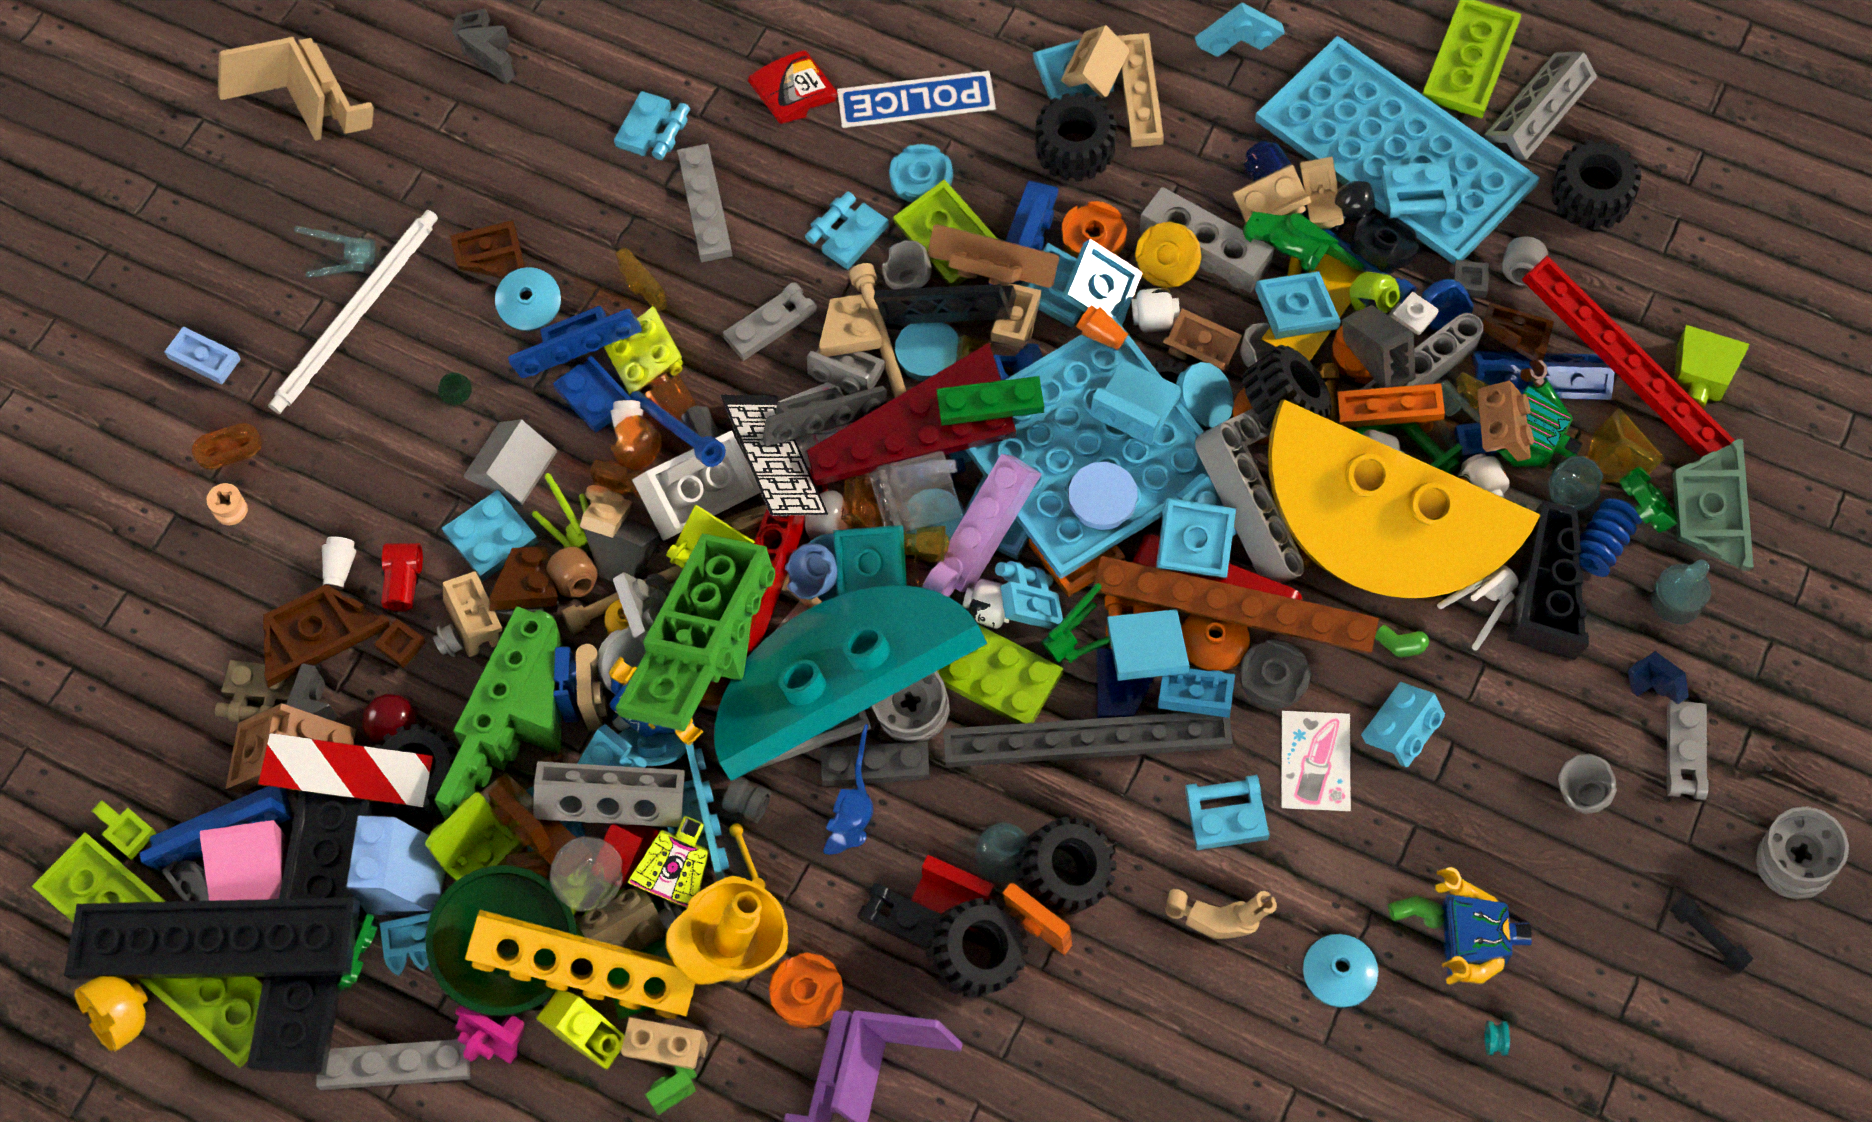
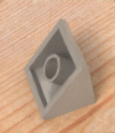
M522 419L499 422L465 472L464 478L493 492L498 489L505 498L523 505L556 455L557 450Z

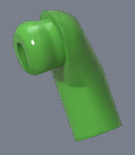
M1385 624L1379 628L1375 635V639L1400 658L1419 655L1429 645V638L1424 632L1417 631L1397 635Z

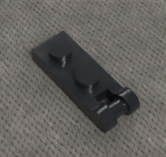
M874 883L868 893L871 897L867 905L861 907L857 917L861 921L923 950L931 948L932 944L926 942L927 935L934 932L931 925L936 919L941 918L940 913L900 896L881 884ZM883 904L893 908L888 917L879 913Z

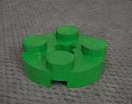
M1637 466L1619 479L1620 484L1629 496H1635L1639 503L1635 506V510L1644 523L1648 524L1650 522L1658 533L1665 532L1678 523L1675 521L1677 518L1661 489L1659 487L1656 489L1651 483H1646L1652 479L1642 467Z

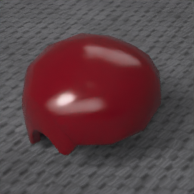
M388 693L376 697L364 710L362 719L363 731L373 744L382 746L385 743L383 737L388 733L391 736L397 734L396 728L403 726L405 730H410L411 724H416L418 712L413 704L403 696Z

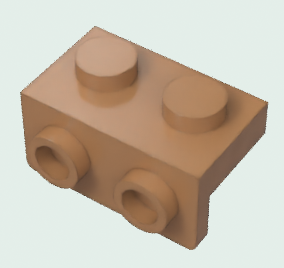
M1182 308L1169 337L1165 336L1162 343L1170 347L1167 353L1176 358L1186 361L1187 357L1190 356L1200 362L1211 363L1222 372L1227 373L1243 336Z
M1510 380L1479 388L1477 393L1484 450L1491 452L1506 448L1517 462L1530 459V445H1533L1534 438L1531 427L1527 424L1526 415L1530 414V404L1526 394H1521Z

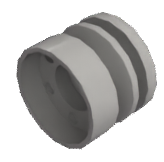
M937 671L872 705V709L884 732L895 741L902 743L928 741L936 737L946 725L950 712L946 687ZM910 699H914L917 704L915 712H910L906 708L908 707L907 701Z
M1807 806L1791 808L1779 815L1758 845L1755 861L1758 873L1767 887L1780 896L1796 900L1812 898L1823 892L1847 861L1849 844L1846 832L1839 822L1825 811ZM1795 853L1801 856V864L1794 861Z

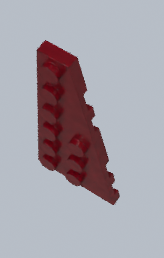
M990 343L809 448L807 454L815 485L819 486L1015 438L1016 428L1012 417L941 426L937 389L1001 381Z

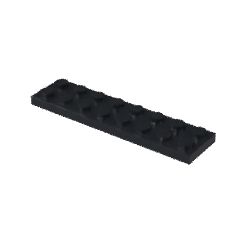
M299 791L279 899L354 897L347 888L357 819L358 816H372L374 800ZM341 975L264 976L247 1067L250 1070L311 1075L326 1074L341 990L338 987Z
M355 897L77 904L64 976L71 980H89L100 976H116L123 979L351 975L360 901Z

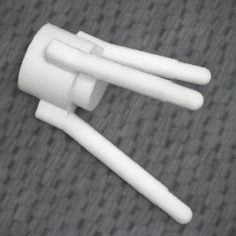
M1502 565L1479 582L1448 596L1439 602L1437 607L1443 609L1476 589L1478 591L1471 596L1472 601H1476L1484 595L1492 601L1500 600L1472 645V649L1476 651L1490 633L1505 607L1515 598L1511 591L1518 586V578L1510 568Z

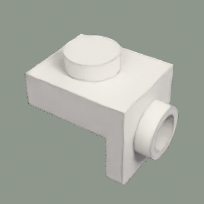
M1412 291L1402 304L1399 302L1393 307L1388 316L1415 334L1420 335L1437 316L1438 309Z

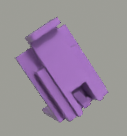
M836 1010L833 1013L809 1115L802 1116L785 1113L784 1122H831L832 1115L836 1112L849 1122H868L886 1042L961 1051L963 1043L937 1020L854 1010L852 1014L848 1011Z

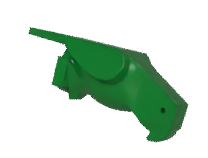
M1253 212L1243 228V234L1249 242L1256 239L1270 243L1283 254L1299 259L1304 271L1308 273L1315 270L1324 254L1334 257L1359 272L1364 266L1337 245L1338 240L1300 213L1275 215Z

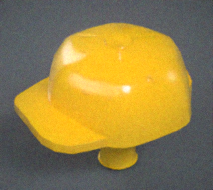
M738 876L723 878L695 894L689 900L687 910L671 924L666 934V948L671 959L689 981L698 985L713 984L725 980L734 983L745 981L776 963L786 952L788 945V925L784 916V910L779 901L760 885Z

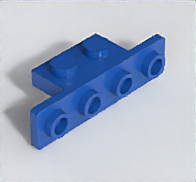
M1031 180L1027 182L1006 242L1042 251L1045 229H1050L1053 221L1054 210L1052 209L1058 196L1057 187ZM1019 280L1012 284L1021 285L1023 281Z
M597 306L540 329L543 343L510 355L508 357L509 364L521 378L534 376L541 371L564 364L586 353L597 351L601 347L616 341L627 339L631 335L641 332L642 327L630 309H625L606 317L603 308Z

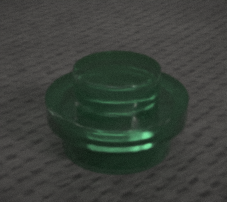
M456 372L446 374L438 386V394L441 400L449 405L464 403L472 393L469 379Z

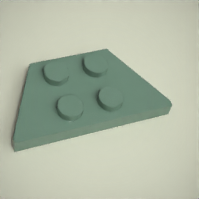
M1737 439L1730 445L1716 452L1713 451L1701 457L1700 460L1689 463L1673 472L1674 505L1677 517L1676 522H1678L1676 524L1678 541L1743 571H1750L1754 568L1744 446L1743 439Z

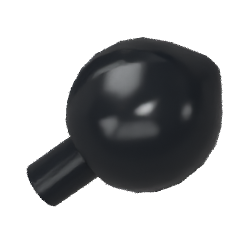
M1351 181L1344 184L1337 191L1335 204L1342 208L1344 223L1335 225L1332 228L1341 232L1349 220L1359 221L1372 212L1375 205V196L1368 182Z

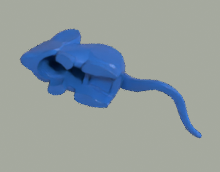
M868 724L864 725L855 764L857 789L840 790L833 808V812L836 815L834 818H830L826 830L832 832L823 850V853L827 855L839 854L850 847L861 846L867 838L863 830L871 821L874 811L872 800L866 793L861 773Z

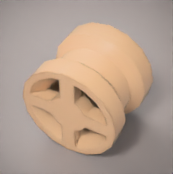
M223 483L213 487L208 493L207 505L218 522L229 526L235 525L245 518L248 511L247 503L237 487L232 484Z

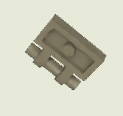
M230 660L221 692L225 697L233 698V701L230 704L218 702L215 707V715L226 717L230 722L239 723L281 703L286 705L297 674L268 688L264 677L265 664ZM249 700L264 702L261 707L247 706Z

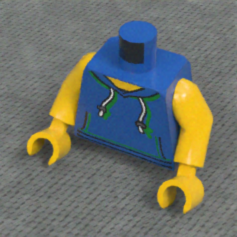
M1449 867L1439 870L1437 875H1441L1445 882L1436 884L1435 889L1438 893L1449 891L1451 894L1446 896L1442 904L1444 910L1442 915L1445 920L1443 933L1446 962L1442 963V967H1447V974H1453L1446 978V982L1449 985L1458 981L1482 984L1503 970L1504 965L1508 963L1512 956V945H1531L1530 923H1510L1507 904L1498 902L1494 896L1461 879L1457 869Z

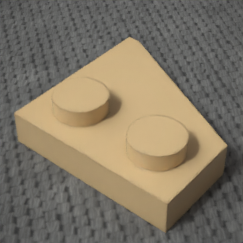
M862 294L830 299L818 354L830 357L881 348L882 338Z

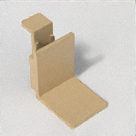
M294 37L224 50L219 53L218 96L221 100L287 87L315 141L321 140L323 117L332 115L334 120H338L345 134L372 127L374 112L372 104L369 102L350 106L317 43H314L311 38L299 40L298 45Z

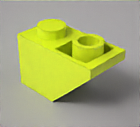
M557 990L536 1018L562 1041L606 1070L621 1051L625 1035L582 998L570 992Z

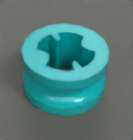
M1486 1021L1484 1041L1487 1055L1492 1056L1496 1051L1500 1052L1502 1056L1508 1055L1510 1033L1507 1021H1501L1499 1025H1494L1492 1021Z

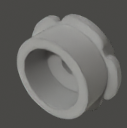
M451 624L443 628L441 626L437 627L438 632L437 635L433 636V640L442 655L448 653L450 656L455 657V653L464 648L457 631Z

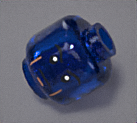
M1261 141L1253 145L1246 152L1244 170L1252 182L1290 165L1291 162L1277 143Z

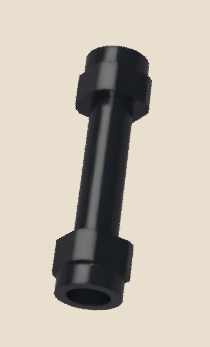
M1684 895L1669 911L1675 915L1674 917L1682 925L1687 921L1726 958L1723 963L1729 969H1733L1739 974L1754 958L1743 945L1740 944L1736 947L1697 911L1700 906L1693 899L1690 900Z

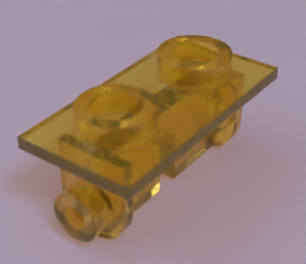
M946 526L917 528V534H904L905 554L915 555V562L917 563L944 561V555H946L949 547V539L947 534H945Z

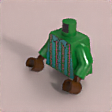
M1542 360L1530 361L1529 365L1532 369H1523L1520 376L1525 382L1533 381L1532 387L1527 386L1523 393L1526 394L1530 404V414H1527L1526 417L1527 424L1531 427L1534 438L1533 445H1530L1531 458L1517 462L1506 448L1496 451L1513 467L1539 466L1545 468L1555 453L1574 461L1583 443L1566 435L1573 417L1568 413L1548 379L1545 378L1547 374L1546 364Z

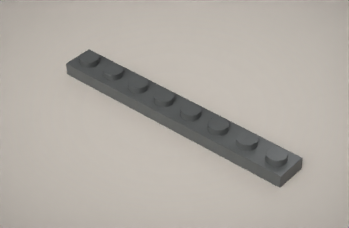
M1197 713L943 729L946 767L1231 749L1233 745L1230 718Z

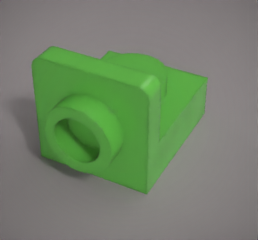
M673 1066L677 1073L673 1077H670V1075L664 1076L651 1085V1091L645 1095L657 1115L696 1092L692 1079L697 1077L694 1069Z

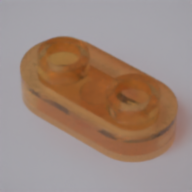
M239 423L200 436L192 446V454L202 468L216 469L254 456L261 448L262 439L253 425ZM249 441L247 445L241 447L242 443ZM217 452L216 455L208 457L210 453Z

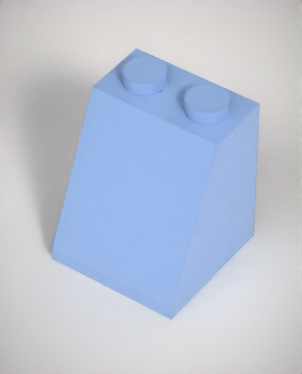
M358 816L347 888L360 901V905L368 914L415 916L430 913L443 894L446 873L425 845L429 835L395 817Z

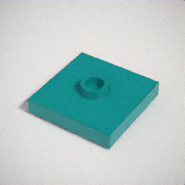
M903 526L833 530L835 561L837 565V596L871 587L907 586Z

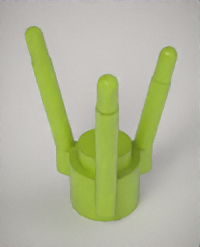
M546 473L545 479L570 521V524L565 529L566 537L537 511H533L532 516L564 548L575 546L583 549L586 554L591 552L584 529L580 528L581 519L578 520L557 483L550 473ZM581 493L579 499L584 513L589 504L585 494Z

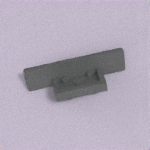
M883 386L842 396L837 388L834 387L779 402L776 407V415L766 418L762 441L766 446H771L854 423L884 405L887 390Z

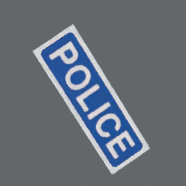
M990 71L837 89L842 128L996 109Z

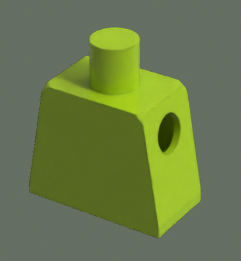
M1686 325L1677 345L1674 381L1685 392H1688L1703 409L1706 407L1708 399L1721 401L1750 344Z

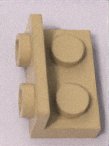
M1293 164L1287 165L1232 192L1245 223H1247L1253 212L1292 215L1304 212L1306 210L1304 205L1311 202L1309 196L1304 191Z
M629 1017L621 1053L624 1057L694 1069L698 1056L705 1057L708 1042L703 1031Z

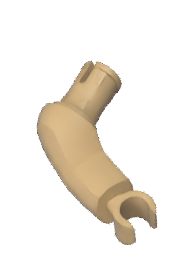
M1172 889L1169 891L1165 911L1169 917L1179 919L1183 916L1188 917L1186 921L1187 926L1213 939H1227L1255 932L1259 927V921L1276 910V901L1272 897L1263 903L1262 901L1270 893L1260 891L1248 902L1239 901L1222 908L1198 900L1193 907L1187 906L1188 895L1184 891Z

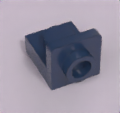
M1656 651L1646 658L1637 661L1628 670L1631 692L1636 696L1653 687L1659 695L1667 696L1676 704L1689 697L1686 673Z

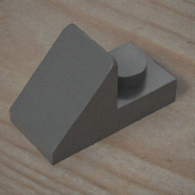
M504 26L460 29L456 33L462 52L505 84L515 77L511 65L512 58L505 51L510 42Z
M302 663L286 705L332 721L337 718V714L330 704L319 702L324 692L322 676L315 666Z

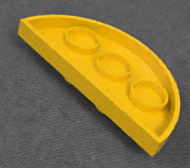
M1280 400L1272 423L1268 447V471L1276 506L1291 536L1305 554L1329 574L1351 586L1367 592L1400 598H1427L1461 590L1484 579L1507 562L1523 545L1540 517V514L1287 400Z

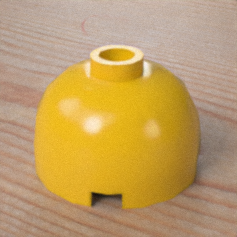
M100 976L90 980L74 991L82 1014L88 1012L92 1021L89 1024L90 1028L101 1043L110 1051L114 1050L116 1052L130 1043L140 1034L145 1026L146 1011L143 1004L148 1002V999L138 983L130 985L125 979L120 977Z

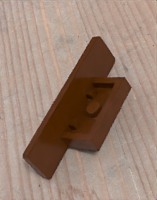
M507 773L500 776L480 792L490 805L491 813L503 827L508 825L512 829L514 836L524 847L529 845L562 877H567L591 857L590 850L558 820L536 819L533 816L534 798Z

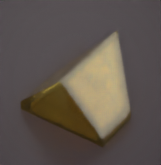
M1620 408L1595 431L1578 483H1620L1619 479L1635 467L1640 466L1650 474L1665 458Z

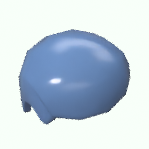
M807 543L793 550L785 566V570L789 574L787 588L799 599H814L828 592L836 582L837 565L835 558L828 548L821 544Z

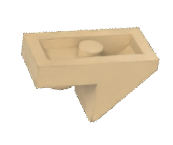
M1009 283V285L1014 286L1017 294L1010 319L995 321L991 332V341L1024 348L1026 340H1030L1033 334L1042 290Z

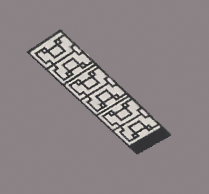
M720 395L770 515H828L796 440L792 439L771 446H766L762 441L766 418L776 415L777 403H779L776 396Z

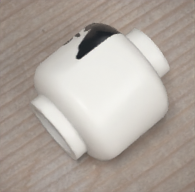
M1167 288L1140 290L1137 293V298L1131 299L1133 324L1139 325L1141 331L1145 333L1170 330L1173 327L1174 318H1178L1180 314L1179 299L1172 298L1171 292Z
M980 579L977 581L974 589L967 587L962 606L968 609V612L977 624L998 629L1002 626L1003 622L1009 623V620L1005 618L1000 588L1004 584Z

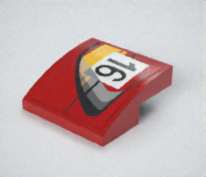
M806 50L782 57L757 70L748 78L750 85L780 124L806 118L809 108L835 102L838 95L836 89Z

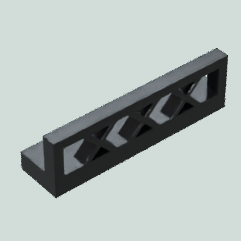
M1001 284L876 290L873 298L885 324L890 325L1010 319L1017 294L1013 285L1001 286Z

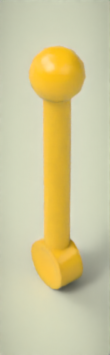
M734 823L730 826L729 833L736 838L752 879L751 882L765 889V882L758 877L743 839V827L738 823Z

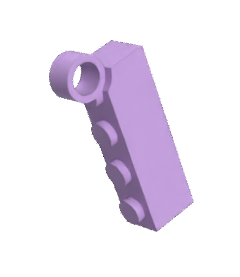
M1001 453L937 560V565L925 579L922 588L939 592L948 597L954 589L966 592L967 587L974 588L1042 474L1015 456Z

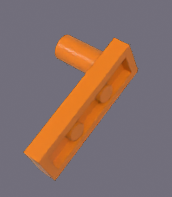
M1441 383L1337 392L1340 425L1347 428L1415 422L1425 433H1428L1432 430L1434 421L1444 420L1445 417Z

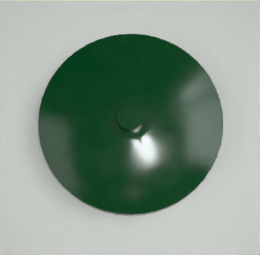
M499 865L481 868L466 874L454 882L442 894L433 908L428 921L426 955L435 981L455 1003L482 1015L495 1017L513 1016L538 1007L557 991L546 986V980L532 977L531 981H522L510 977V971L495 967L494 972L483 971L472 967L473 961L465 960L477 915L480 910L577 935L575 919L568 902L550 881L525 868ZM504 939L498 943V950L504 956H514L518 953L519 946L512 939ZM547 948L540 949L534 954L536 962L542 966H549L556 960L554 952Z

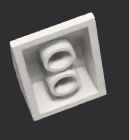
M732 430L716 438L726 449L724 459L717 466H705L695 457L694 449L632 479L663 541L682 532L695 505L715 516L760 493L752 470Z

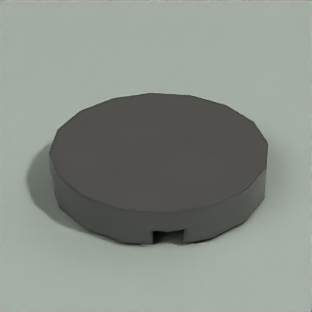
M1278 639L1266 640L1265 643L1259 645L1257 643L1252 646L1244 655L1239 673L1241 686L1247 696L1260 706L1272 709L1289 707L1298 702L1308 690L1311 676L1310 665H1308L1305 659L1306 656L1301 649L1292 643Z

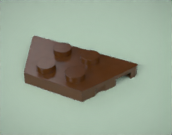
M327 584L263 614L264 677L267 687L269 688L297 674L302 663L314 666L390 627L389 619L383 614H380L378 617L365 610L362 603L353 598L344 597L340 591Z

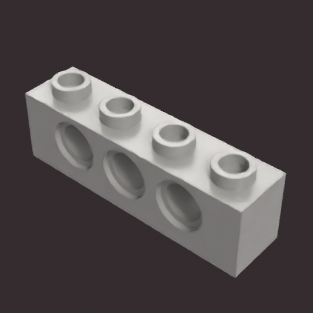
M1164 187L1160 188L1141 213L1140 232L1142 234L1145 230L1156 224L1174 222L1190 229L1198 241H1208L1209 243L1199 242L1201 249L1199 266L1208 273H1215L1226 279L1235 288H1242L1251 293L1255 288L1256 281L1262 279L1272 264L1274 247L1256 239L1249 242L1245 238L1243 230ZM1228 256H1234V257H1237V258H1236V259H1231V258H1229Z
M537 761L534 780L533 816L536 819L549 821L560 820L585 823L679 827L682 818L685 770Z

